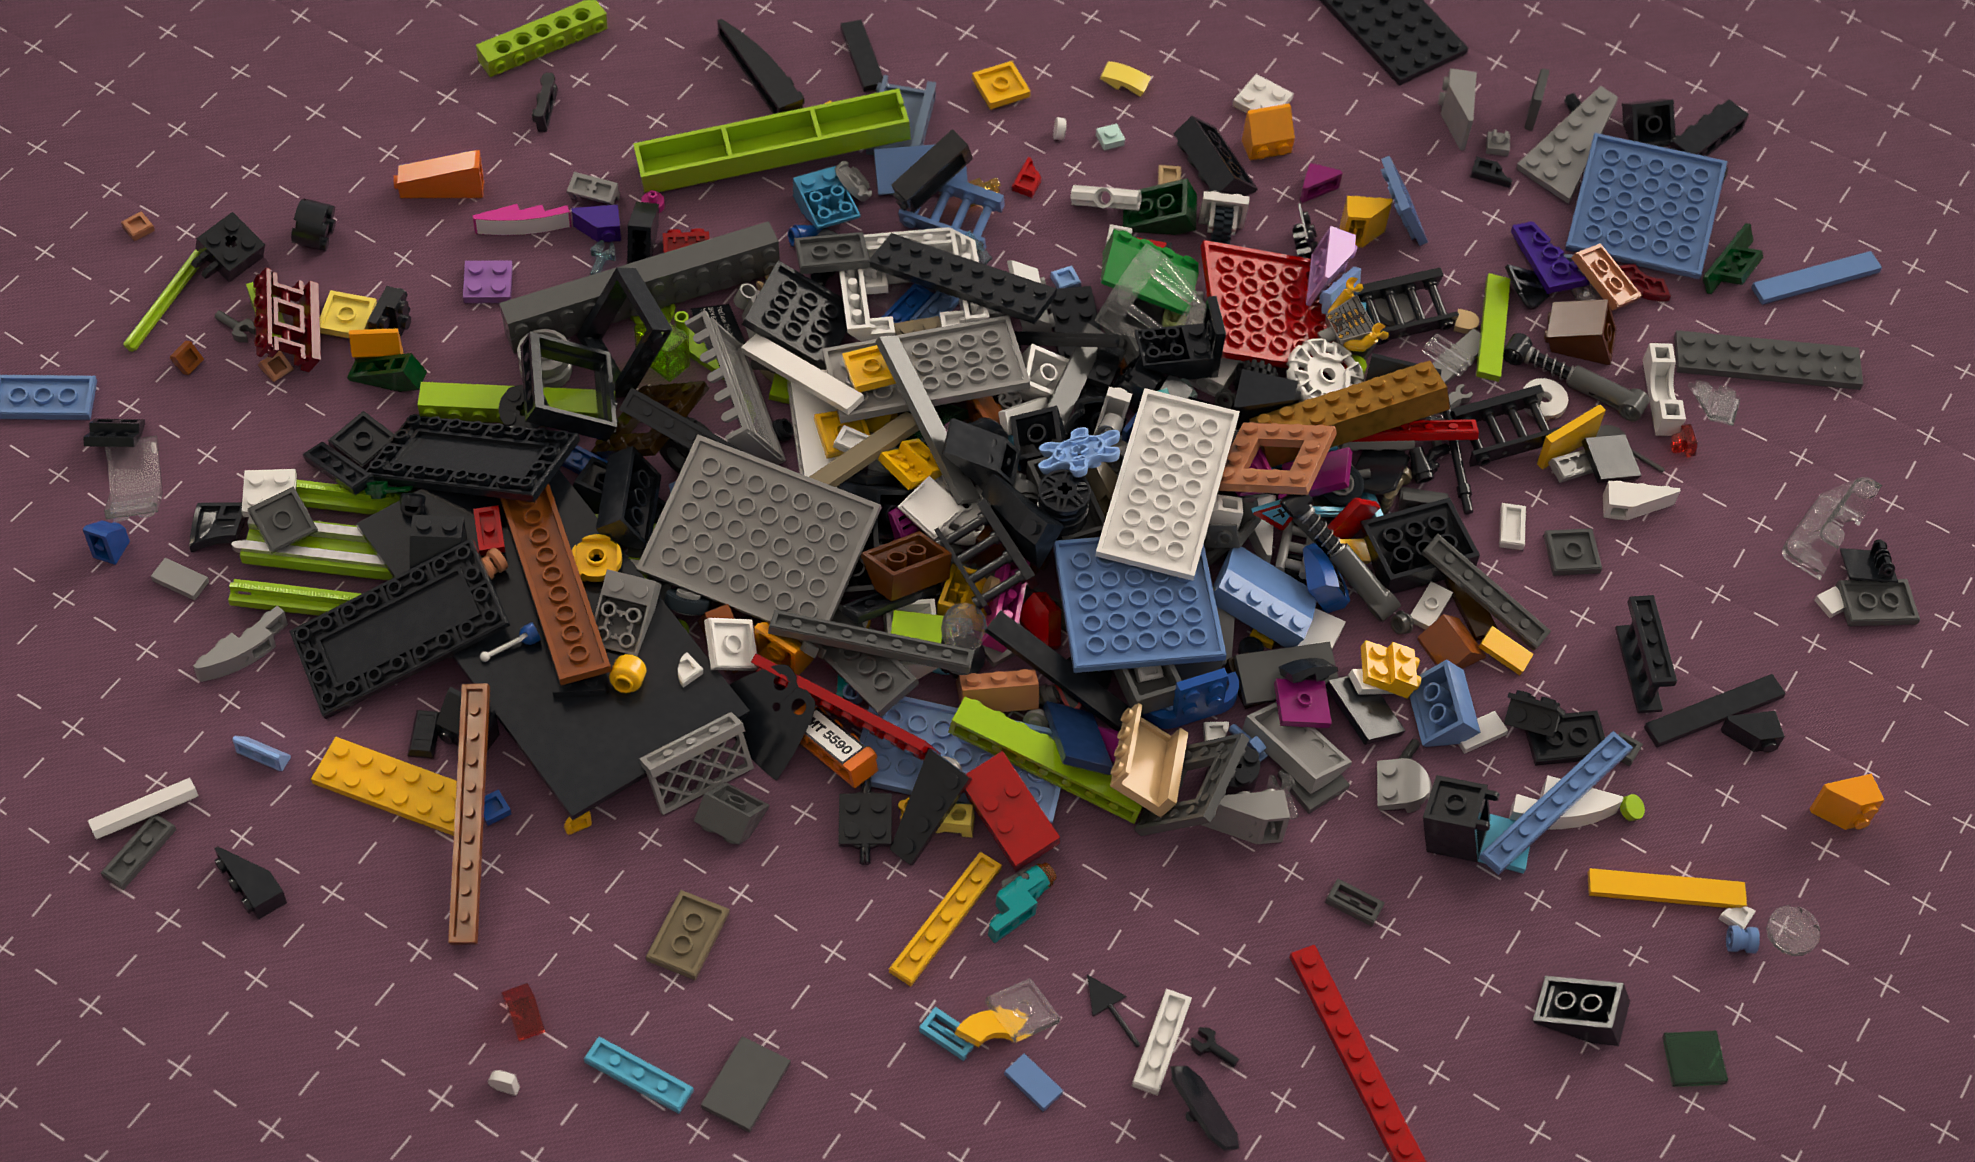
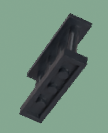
M1441 267L1363 284L1361 292L1353 293L1354 296H1358L1361 302L1366 303L1367 313L1374 325L1381 323L1373 301L1383 298L1387 302L1395 325L1381 330V332L1386 331L1389 336L1385 340L1378 338L1379 342L1377 345L1385 344L1392 339L1432 330H1448L1454 326L1459 313L1457 311L1447 314L1437 289L1444 276ZM1417 290H1428L1438 316L1425 318L1416 294ZM1403 293L1407 295L1417 321L1404 323L1394 297L1395 295Z
M1541 384L1452 408L1454 420L1475 419L1476 422L1486 421L1496 442V445L1484 448L1479 436L1478 440H1470L1474 448L1469 460L1470 467L1484 466L1491 461L1542 448L1546 436L1561 428L1550 429L1539 407L1544 395ZM1526 408L1530 409L1540 432L1528 435L1517 411ZM1504 414L1508 415L1518 438L1505 441L1495 417Z
M983 499L977 503L981 511L977 514L978 517L944 537L939 528L934 529L938 536V539L934 541L952 553V561L975 595L971 598L979 611L984 609L987 616L992 614L987 604L989 601L1020 582L1021 584L1026 582L1030 589L1038 586L1039 582L987 500ZM983 525L984 527L987 525L991 527L993 531L989 533V537L956 556L950 545ZM996 544L998 546L1002 544L1005 549L1002 552L1003 555L968 575L962 564ZM1007 563L1009 565L1015 564L1017 570L1014 571V575L985 593L981 594L975 586L976 582Z
M1654 595L1630 596L1627 603L1632 618L1631 625L1616 626L1615 630L1637 713L1662 712L1663 707L1658 690L1660 687L1675 686L1677 678Z

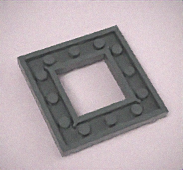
M1244 733L1186 745L1179 789L1183 785V779L1187 771L1211 766L1196 799L1177 802L1162 817L1144 808L1134 830L1140 836L1211 823L1216 815L1220 801L1226 794L1225 790L1235 775V769L1239 760L1245 753L1249 738Z

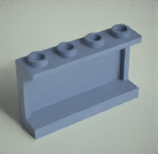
M888 75L883 76L882 83L878 82L876 93L900 89L910 121L911 140L866 149V154L874 155V149L924 145L936 98V82L927 81L926 89L923 90L889 84Z

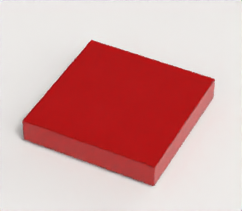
M1354 498L1327 527L1329 530H1333L1335 537L1351 539L1361 529V521L1370 519L1381 507L1376 501Z

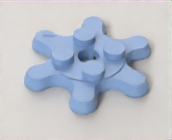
M1088 428L1074 429L1071 432L1070 439L1059 443L1047 442L1039 447L1041 454L1044 457L1050 458L1041 461L1038 464V468L1045 475L1055 470L1065 469L1070 470L1074 477L1085 476L1088 468H1096L1101 465V462H1115L1119 459L1120 449L1110 446L1119 442L1120 432L1118 430H1109L1094 436L1089 435Z

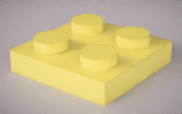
M330 290L320 315V333L349 338V330H367V321L377 304V300L375 298Z

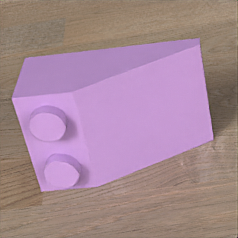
M1330 226L1311 254L1306 305L1311 306L1321 295L1322 291L1332 284L1339 273L1345 271L1348 260L1350 258L1353 259L1357 252V245H1355L1356 235Z

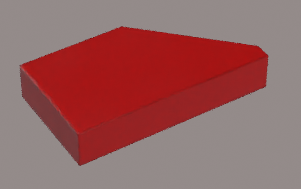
M1030 157L1027 158L1012 185V191L1033 198L1041 183V176L1035 169Z

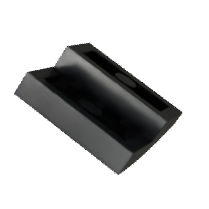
M95 418L89 422L90 432L83 437L84 446L135 447L143 433L145 419Z

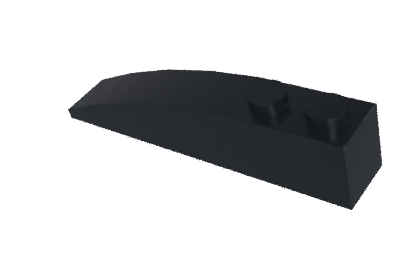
M723 19L717 20L719 38L772 114L802 109L805 103L802 93L796 90L792 79L786 76L771 56L740 30Z

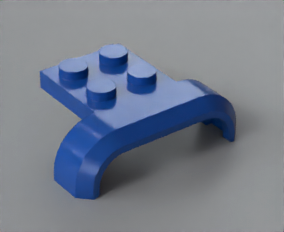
M1225 668L1177 682L1173 710L1160 709L1143 714V717L1158 728L1172 729L1224 713L1231 709L1237 700L1239 690L1238 676L1236 672L1227 674Z

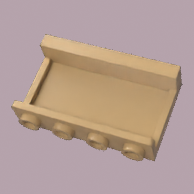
M1138 703L1131 709L1127 708L1121 717L1122 727L1117 736L1119 743L1114 752L1116 758L1115 764L1111 769L1112 779L1110 786L1159 817H1162L1177 804L1188 732L1179 728L1170 736L1141 717L1143 705Z

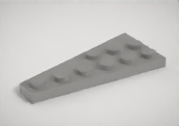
M1600 86L1519 161L1516 169L1569 204L1585 171L1594 133H1603L1604 127L1617 104L1618 97Z

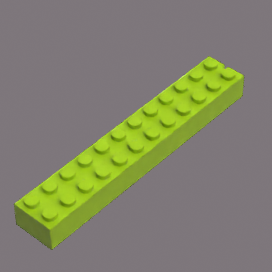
M898 88L633 143L644 193L652 190L656 192L667 191L911 140L910 121L900 89Z

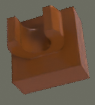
M184 341L170 356V360L179 368L183 375H189L204 360L191 341Z

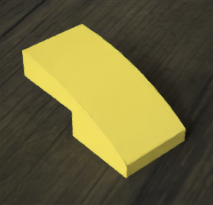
M1110 61L1107 62L1100 77L1101 80L1117 90L1124 86L1140 97L1145 92L1151 78L1137 69Z

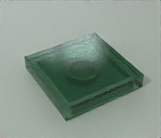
M1717 1030L1663 1034L1662 1039L1673 1087L1722 1085L1728 1082Z

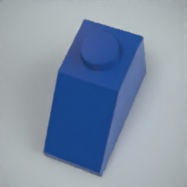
M102 520L86 525L83 528L93 558L116 565L130 542L125 527L116 522L109 523Z

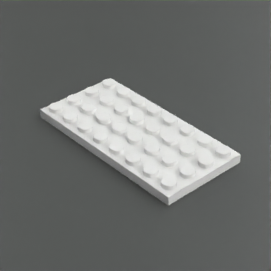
M1144 388L1097 546L1096 557L1194 581L1240 411Z

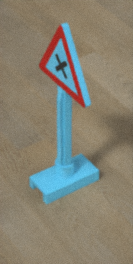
M1362 493L1361 499L1372 500L1378 503L1375 494ZM1280 500L1251 509L1255 516L1281 531L1286 529L1293 519L1279 503ZM1313 506L1315 513L1320 514V517H1336L1345 508ZM1381 508L1371 518L1382 516Z

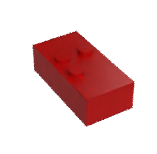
M1003 751L966 773L972 780L963 793L969 802L973 804V808L1015 872L1060 844V836Z

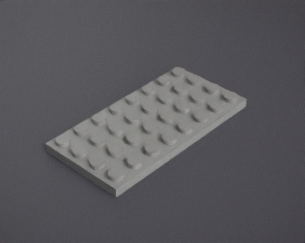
M1009 315L898 335L933 406L1030 389V380ZM877 339L823 348L822 352L827 373L853 388L843 362L842 353L877 345L875 342ZM897 384L860 392L864 396V401L849 415L837 409L840 424L910 411Z

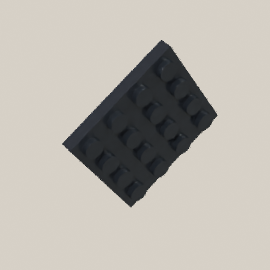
M779 260L741 324L820 370H826L822 349L839 346L847 332L843 298Z

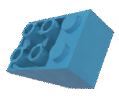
M836 166L793 178V197L801 213L817 230L861 217L849 191L843 186L836 174Z

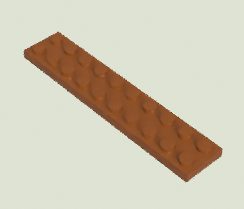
M550 485L546 486L535 502L500 498L560 685L611 672V665Z

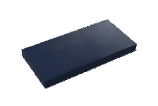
M1046 701L1043 710L1062 763L1110 775L1113 765L1093 713Z

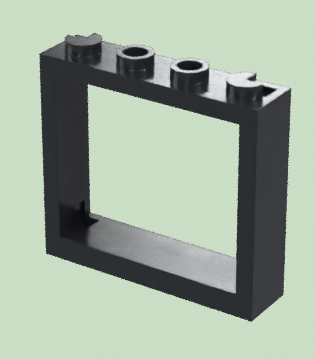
M616 267L577 334L582 345L609 352L602 338L625 299L629 298L647 330L622 371L619 370L611 356L616 397H626L631 388L635 390L638 388L673 330L636 268Z
M530 331L520 346L525 422L607 441L616 432L617 423L619 422L616 419L617 401L614 397L615 382L612 376L613 365H611L610 352ZM541 357L594 371L598 418L544 405Z

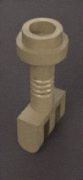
M1406 467L1396 490L1383 495L1380 504L1383 514L1388 513L1402 485L1410 483L1412 472L1409 468Z

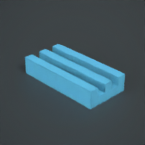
M934 1007L919 1027V1032L964 1061L967 1058V1054L973 1050L974 1045L969 1042L967 1043L949 1029L935 1022L933 1019L937 1018L955 1031L961 1024L937 1007Z

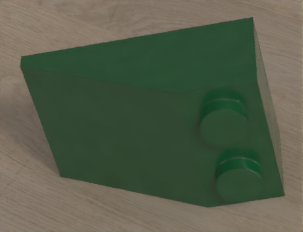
M1187 178L1138 189L1141 190L1142 196L1140 209H1123V227L1132 228V232L1178 235L1196 231L1197 193Z

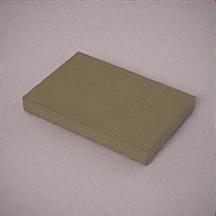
M680 890L646 956V961L696 980L729 915V909Z

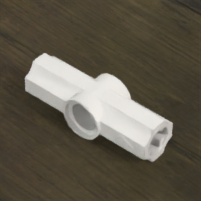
M1073 185L1071 191L1072 205L1139 210L1141 205V190ZM1105 191L1110 194L1111 198L1108 204L1102 200V194Z

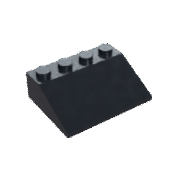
M1450 497L1363 520L1360 523L1375 576L1392 594L1430 584V582L1442 581L1448 577L1421 554L1437 534L1443 537L1475 566H1477L1480 557Z

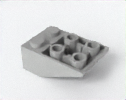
M607 569L594 616L606 649L634 656L638 655L654 614L662 584Z
M1266 789L1262 792L1250 793L1242 791L1234 795H1225L1220 801L1216 815L1211 823L1201 825L1254 844L1283 842L1290 819L1284 790Z

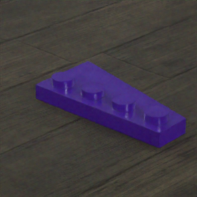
M1533 221L1512 225L1511 233L1547 294L1590 285L1589 280L1578 270V266L1574 261L1570 262L1564 256V251L1560 247L1553 246L1550 243L1551 239Z

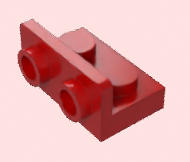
M702 228L691 229L690 232H681L679 229L668 230L667 233H663V251L665 253L710 239L709 231L704 232Z

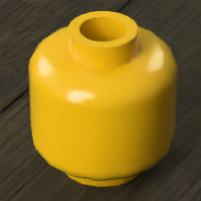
M621 655L613 664L609 680L619 692H635L641 687L647 672L646 665L640 658L634 655Z

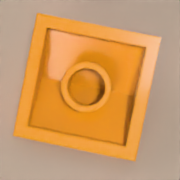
M398 328L349 330L351 354L355 359L404 354Z

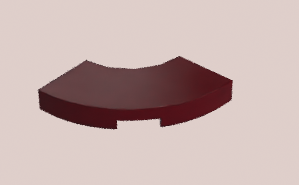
M1636 264L1619 265L1621 270L1641 293V298L1659 302L1670 300L1671 295L1664 279L1647 276L1639 270Z

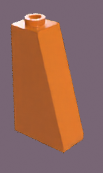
M480 150L399 165L398 175H394V189H398L400 198H483L484 176Z

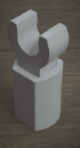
M1464 384L1458 385L1455 392L1448 394L1451 409L1459 407L1461 403H1468L1472 399V392L1466 395L1462 394L1465 387ZM1442 412L1437 413L1440 418H1443Z

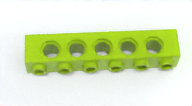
M584 0L477 44L478 61L489 77L501 74L509 69L608 29L607 14L597 0Z

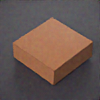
M142 211L121 222L122 227L134 242L155 231L153 224Z

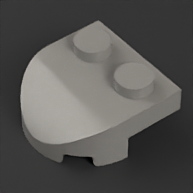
M1407 758L1377 761V806L1379 810L1405 808L1407 813L1419 810L1420 805L1426 799H1429L1432 790V783L1426 770L1416 761Z

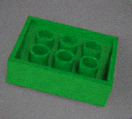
M1113 229L1103 250L1101 284L1187 317L1189 315L1199 274V262H1196L1190 256L1176 254L1170 248L1158 247L1147 239L1133 237L1127 231Z

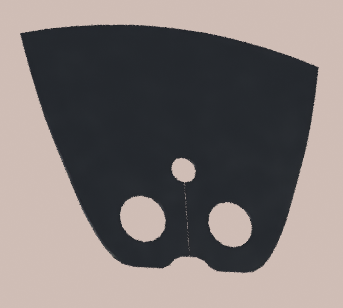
M785 664L771 666L776 672L787 677L789 682L784 690L780 691L774 687L776 675L765 669L729 684L750 711V716L741 720L745 729L743 735L750 757L764 772L776 781L798 748L815 710L813 697L807 690H802L797 685L795 673ZM800 698L805 701L806 710L803 714L796 715L793 713L791 706L794 700ZM776 702L781 706L779 711H774L772 708Z

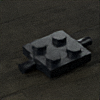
M871 777L867 779V786H865V781L861 783V792L839 793L838 844L839 847L860 849L859 864L864 865V855H866V865L871 864L870 849L891 847L892 793L871 792Z

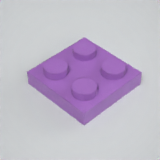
M465 261L463 302L501 303L511 300L512 261Z

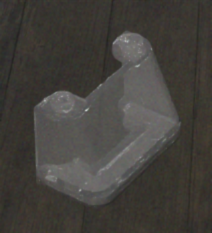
M1860 477L1820 494L1782 548L1784 558L1820 580L1827 571L1831 560L1845 537L1842 528L1833 522L1842 527L1848 521H1855V524L1860 525L1882 485L1871 478Z

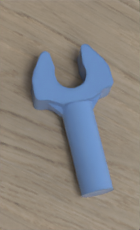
M1236 724L1230 726L1229 732L1232 735L1244 733L1249 738L1247 746L1258 752L1260 762L1268 756L1264 752L1267 747L1257 736L1251 738Z

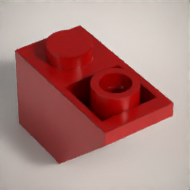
M1034 592L1022 605L1020 624L1050 648L1058 649L1061 646V609L1047 592Z

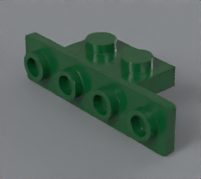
M1745 223L1730 244L1726 246L1722 254L1715 260L1711 268L1704 274L1703 283L1707 294H1712L1721 282L1743 285L1764 258L1762 250L1748 248L1753 242L1751 224Z

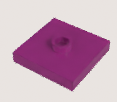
M1276 678L1274 687L1280 726L1330 728L1332 722L1325 681L1304 680L1292 683L1287 679Z

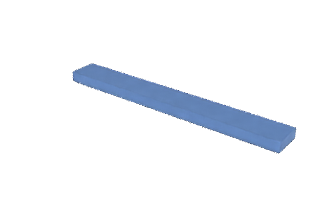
M1614 731L1611 732L1480 854L1479 858L1499 875L1623 760L1633 747Z

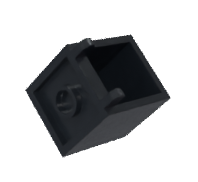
M1436 775L1423 815L1426 852L1478 863L1486 833L1491 825L1489 800L1498 801L1500 794L1497 791L1488 790V785Z

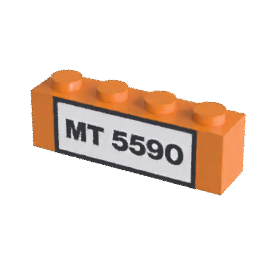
M806 704L793 713L796 715L803 714L806 710ZM815 706L812 720L800 744L853 788H856L879 771L876 762L877 755L870 746L866 747L854 733L847 732L838 720H832L822 707Z

